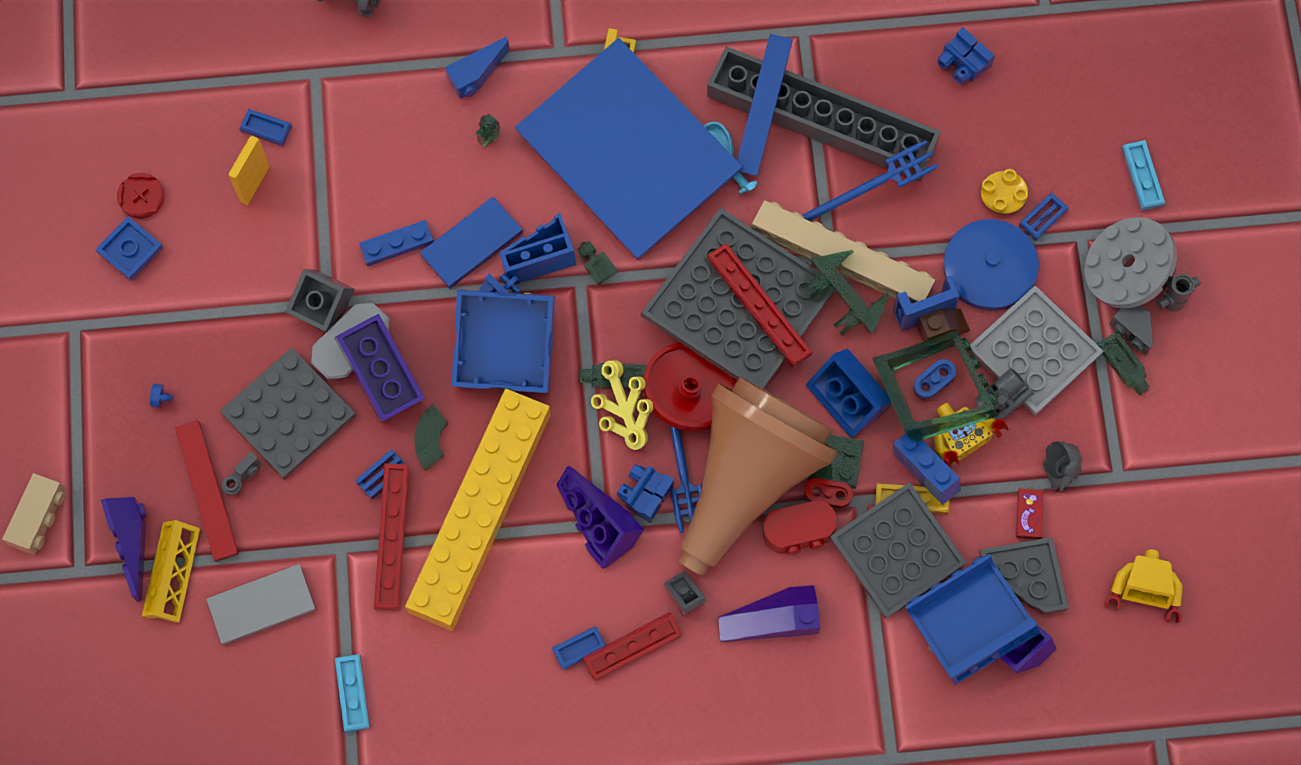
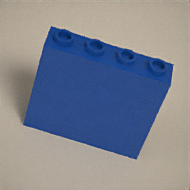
M990 554L985 557H978L972 562L971 566L964 570H957L951 575L950 579L943 583H936L930 588L929 592L912 598L909 604L905 606L955 686L1040 633L1037 624L1029 616L1000 573Z

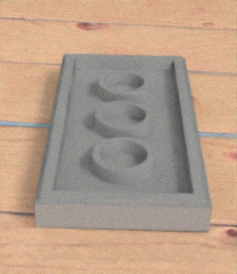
M300 564L206 599L222 645L316 611Z

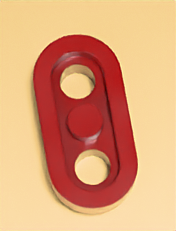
M813 478L806 483L804 496L808 502L822 500L831 507L845 508L852 501L853 491L848 484L843 482ZM818 489L821 494L815 496L812 494V490ZM841 493L845 498L838 500L836 494Z

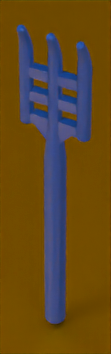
M925 140L886 159V164L889 165L887 173L855 187L806 212L802 216L804 219L811 221L884 184L890 179L897 181V186L901 188L939 167V164L932 165L923 170L920 169L918 164L931 157L933 152L916 159L912 152L927 144ZM908 155L911 161L905 163L903 157ZM899 160L901 167L896 169L893 162ZM914 166L917 173L911 175L909 169ZM902 172H905L907 176L904 180L899 175Z
M669 425L678 473L682 483L678 489H671L670 492L677 526L680 533H683L682 516L689 515L691 523L695 511L693 503L698 502L702 484L694 486L689 482L680 429ZM698 492V497L691 498V493ZM685 494V499L678 500L677 495ZM687 504V509L680 510L679 505Z

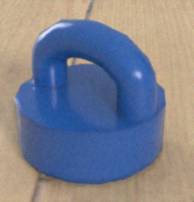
M153 384L149 402L151 407L160 408L162 401L173 400L172 394L164 393V385Z

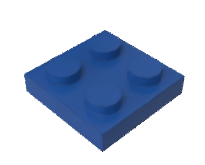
M127 216L95 250L131 281L163 249V246Z

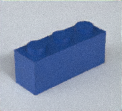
M912 429L893 443L894 456L942 505L961 491L960 478Z

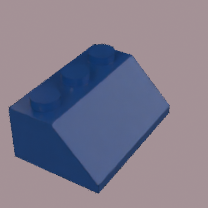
M848 348L834 353L806 384L851 438L876 421L894 403L892 398Z

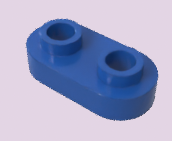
M946 359L935 362L915 380L913 389L916 396L923 400L933 398L954 380L956 375L955 365ZM945 371L947 372V376L943 377L939 374V372ZM923 385H926L930 388V390L923 391L921 387Z

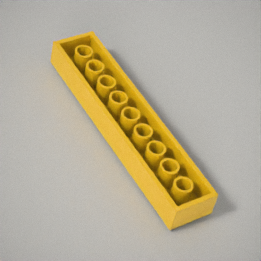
M505 388L406 603L405 608L409 614L453 632L551 416L550 406Z

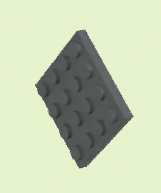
M293 348L288 350L220 410L221 414L284 480L356 416L355 412Z
M910 482L829 537L885 619L908 604L912 598L921 595L966 564L964 558Z

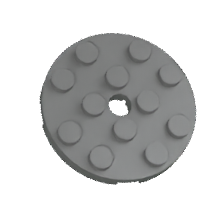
M1134 217L1116 222L1107 227L1096 238L1089 249L1084 269L1089 289L1100 301L1115 308H1133L1149 302L1163 290L1162 286L1169 276L1172 277L1177 262L1175 242L1169 232L1154 220ZM1130 257L1135 258L1132 266L1125 267Z

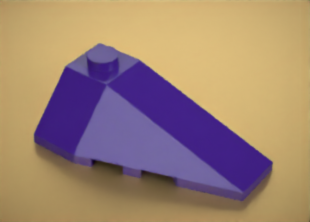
M571 466L566 467L556 485L568 510L573 511L578 521L575 525L578 531L583 532L587 540L585 546L588 552L602 568H606L634 547L644 529L626 509Z
M135 497L102 499L101 503L109 529L112 530L114 537H118L119 540L116 542L115 547L121 560L125 561L122 568L131 595L137 602L142 601L146 533L144 518L147 517L145 506L143 503L139 504Z
M814 585L788 587L718 617L720 642L819 634L820 619Z
M1037 625L1040 631L1038 635L1000 658L1017 674L1040 666L1057 649L1052 637L1039 625Z

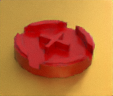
M146 173L132 174L119 185L117 191V202L123 212L137 219L148 218L157 213L162 207L165 198L164 189L160 182L152 175Z

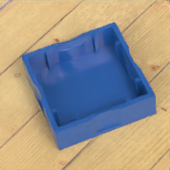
M457 290L455 317L457 339L453 352L451 386L482 389L506 388L513 391L541 393L550 392L556 296Z

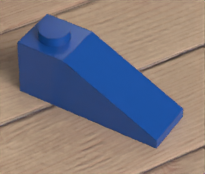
M507 37L445 67L447 78L459 99L475 94L509 52Z

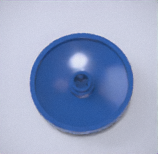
M984 219L969 223L955 233L946 248L943 269L945 277L951 276L953 282L956 281L961 290L960 300L981 310L996 311L1012 307L1033 288L1038 275L1039 260L1034 244L1018 227L1001 220Z

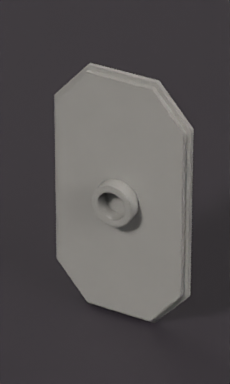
M374 303L355 304L312 346L311 363L327 379L346 378L352 370L334 338L377 314L380 315L389 331L390 318Z

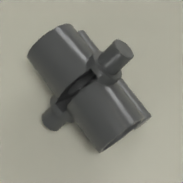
M1175 267L1172 277L1169 276L1162 286V291L1166 289L1167 291L1163 294V298L1156 302L1160 309L1166 307L1170 311L1181 310L1191 293L1194 292V288L1201 284L1200 280L1197 277L1191 278L1186 274H1179L1173 277L1176 272Z
M1010 368L974 400L987 416H990L999 408L1000 410L991 418L995 420L1005 419L1030 398L1034 392L1028 386L1018 394L1017 392L1026 383L1013 368Z

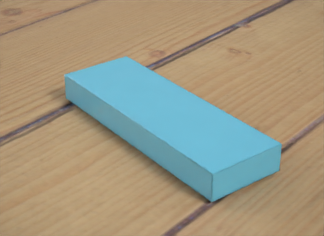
M1146 140L1123 145L1122 151L1141 211L1164 206V197Z
M360 654L335 658L344 731L346 733L370 729Z

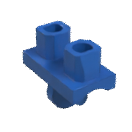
M489 273L485 277L486 281L478 291L509 293L507 290L510 288L514 293H518L521 289L515 284L519 279L516 275L510 279L505 273L502 274L500 279L505 283L502 286Z

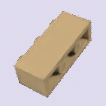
M33 473L2 540L8 546L35 555L37 550H40L44 544V535L47 528H50L54 523V513L58 505L60 506L65 499V488L59 482Z

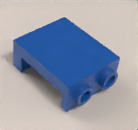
M951 276L945 277L941 293L911 304L906 291L897 294L893 312L902 332L916 327L920 316L939 309H956L959 296L961 295L960 287L956 281L953 282Z

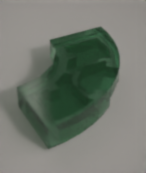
M433 404L421 416L414 438L415 451L425 471L444 457L439 439L442 431L448 425V421Z

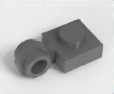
M252 452L234 468L235 472L231 476L223 480L222 488L226 494L231 496L238 494L242 489L241 480L245 482L248 478H252L258 473L261 463ZM231 483H236L233 488H228Z

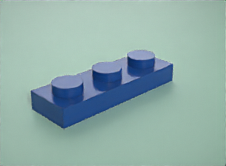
M426 220L365 240L359 244L368 267L428 246L434 241Z

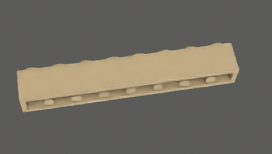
M764 200L752 223V229L775 244L895 300L897 294L906 291L911 304L928 298L934 287L935 279L927 272H918L911 269L907 263L902 261L896 262L881 251L875 252L868 249L862 242H853L838 231L832 232L827 230L819 222H810L797 212L784 210L776 202L769 203Z

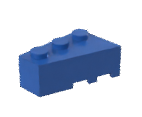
M561 213L555 215L554 219L543 226L541 224L538 226L536 231L525 238L523 236L499 252L505 274L510 279L515 275L519 278L515 284L577 265L574 249Z

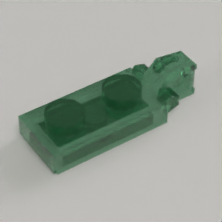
M1115 332L1097 343L1104 351L1103 356L1128 388L1132 386L1139 396L1148 392L1150 386L1144 379L1147 376L1144 371L1145 368L1119 332Z
M604 363L592 365V369H580V382L592 383V387L612 389L610 380L606 379L602 374ZM622 364L623 374L620 377L623 389L631 390L629 388V380L632 377L640 376L643 378L646 369L645 364ZM636 380L635 386L638 388L639 382Z

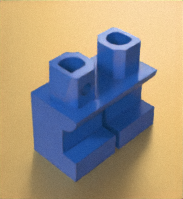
M964 27L957 32L956 36L949 43L944 45L943 53L937 61V64L943 70H947L952 64L957 68L953 73V78L960 85L968 80L973 82L992 66L995 56L981 42L977 44L978 40Z
M635 464L629 473V478L638 482L633 489L623 483L617 491V496L626 503L627 509L651 523L661 508L662 503H664L669 495L670 490L673 489L674 478L662 475L651 466H648L646 469Z

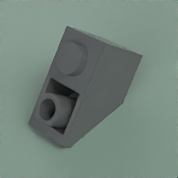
M1142 305L1133 308H1121L1113 316L1109 325L1112 326L1115 334L1126 338L1135 351L1142 352L1146 356L1153 345L1150 312Z

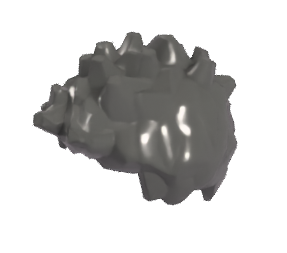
M1064 441L1052 442L1045 449L1046 457L1043 466L1048 474V480L1051 481L1053 491L1058 488L1060 491H1063L1064 487H1069V483H1072L1073 478L1077 479L1078 474L1082 473V458L1078 446L1070 443L1066 444Z

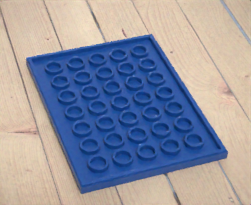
M620 38L616 39L515 126V130L637 260L642 258L743 169V166Z

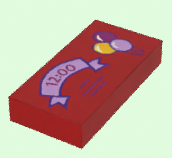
M1019 488L1016 538L1041 539L1043 490Z

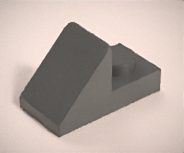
M685 571L663 583L668 593L677 603L683 617L701 607L707 601Z

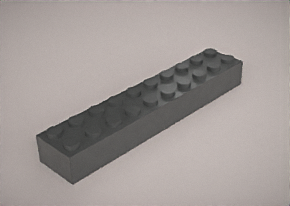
M726 46L707 84V97L749 113L763 61ZM785 70L772 123L887 169L889 165L886 164V159L925 140L927 144L912 152L915 159L930 152L934 153L941 133L939 130ZM908 155L903 157L905 163L911 161ZM932 156L918 164L921 170L928 167ZM899 160L893 162L896 169L901 167ZM914 166L909 169L911 175L917 173ZM923 176L916 180L921 182Z

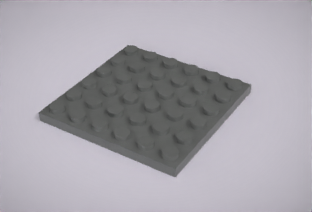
M720 208L643 309L641 317L734 379L738 380L740 376L764 389L785 361V358L711 265L707 255L727 243L800 337L803 336L837 289L838 284Z

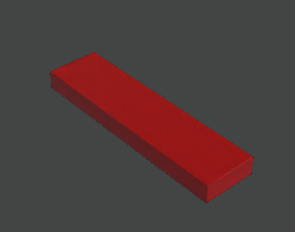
M669 612L582 658L595 681L681 636L682 633L672 613Z

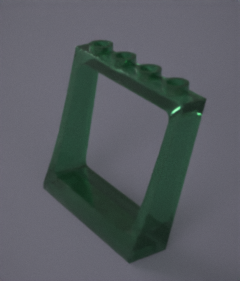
M957 330L872 358L903 429L912 443L999 416L994 407L998 402L993 392L988 393L986 390L989 383L983 373L978 374L977 369L981 367L975 355L970 357L968 353L972 348L967 338L962 339ZM950 347H957L983 401V405L959 413L916 422L897 380L895 371Z

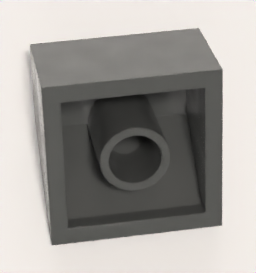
M303 269L285 312L327 332L345 312L354 288L315 269Z

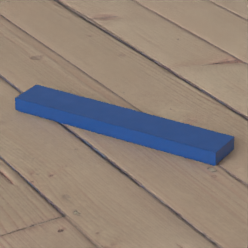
M774 34L769 35L737 159L743 166L740 172L755 176L759 174L793 43L791 38Z

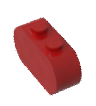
M822 500L772 510L764 521V541L772 551L779 554L786 552L787 555L799 553L802 548H821L825 546L824 543L830 541L829 537L834 534L836 514L833 508Z

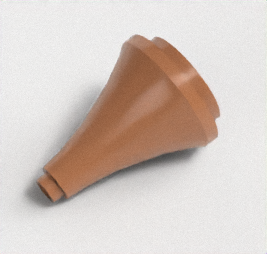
M740 376L733 389L718 383L711 395V437L702 489L691 523L680 546L684 552L679 559V563L702 576L705 575L709 566L716 567L729 548L755 519L791 488L819 469L830 465L838 453L836 449L826 444L833 431L831 428Z

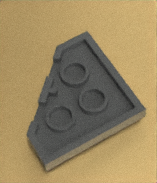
M1052 537L980 549V557L990 554L994 564L1019 599L1042 614L1068 610L1069 607Z

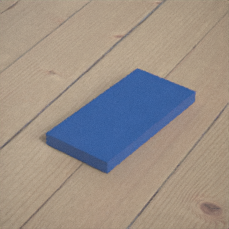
M492 197L422 250L420 255L447 287L451 289L522 234L523 230L500 203Z

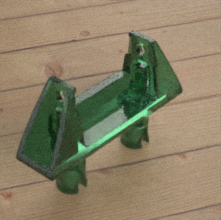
M853 250L811 259L810 262L819 271V275L803 287V290L807 291L816 286L815 290L809 295L811 299H814L827 286L832 287L848 306L849 312L833 324L837 328L846 323L845 327L839 332L841 336H844L857 323H862L870 334L874 333L889 298V294L886 293L875 303L872 302V305L867 308L864 304L865 302L853 287L835 269L838 265L841 266V263L854 253Z

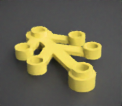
M617 360L607 361L602 366V374L606 379L610 380L618 404L608 400L604 394L594 395L591 398V404L595 409L604 408L623 418L626 427L616 423L615 419L611 416L601 418L599 426L603 431H613L625 437V442L629 448L633 450L641 449L648 441V434L644 428L649 414L653 411L651 400L643 399L638 402L641 390L645 388V380L640 376L632 377L629 380L631 391L627 400L620 381V377L623 374L622 364ZM636 380L639 382L638 388L635 386ZM598 398L601 399L600 405L598 404ZM644 403L647 404V410L643 407ZM637 405L639 416L635 422L633 413ZM606 420L609 421V427L606 426Z

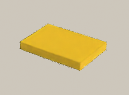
M252 135L249 137L228 174L240 202L247 206L270 168L259 139Z

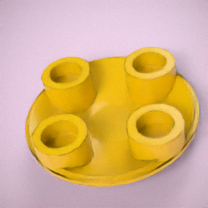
M1006 169L1005 171H998L989 175L983 181L981 197L989 209L997 213L1007 214L1019 210L1025 204L1028 197V188L1025 181L1014 170Z

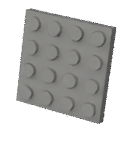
M1037 286L1028 291L967 348L997 379L1010 368H1013L1021 376L1026 385L1017 393H1021L1028 386L1033 390L1034 394L1023 405L1034 416L1044 409L1104 352Z

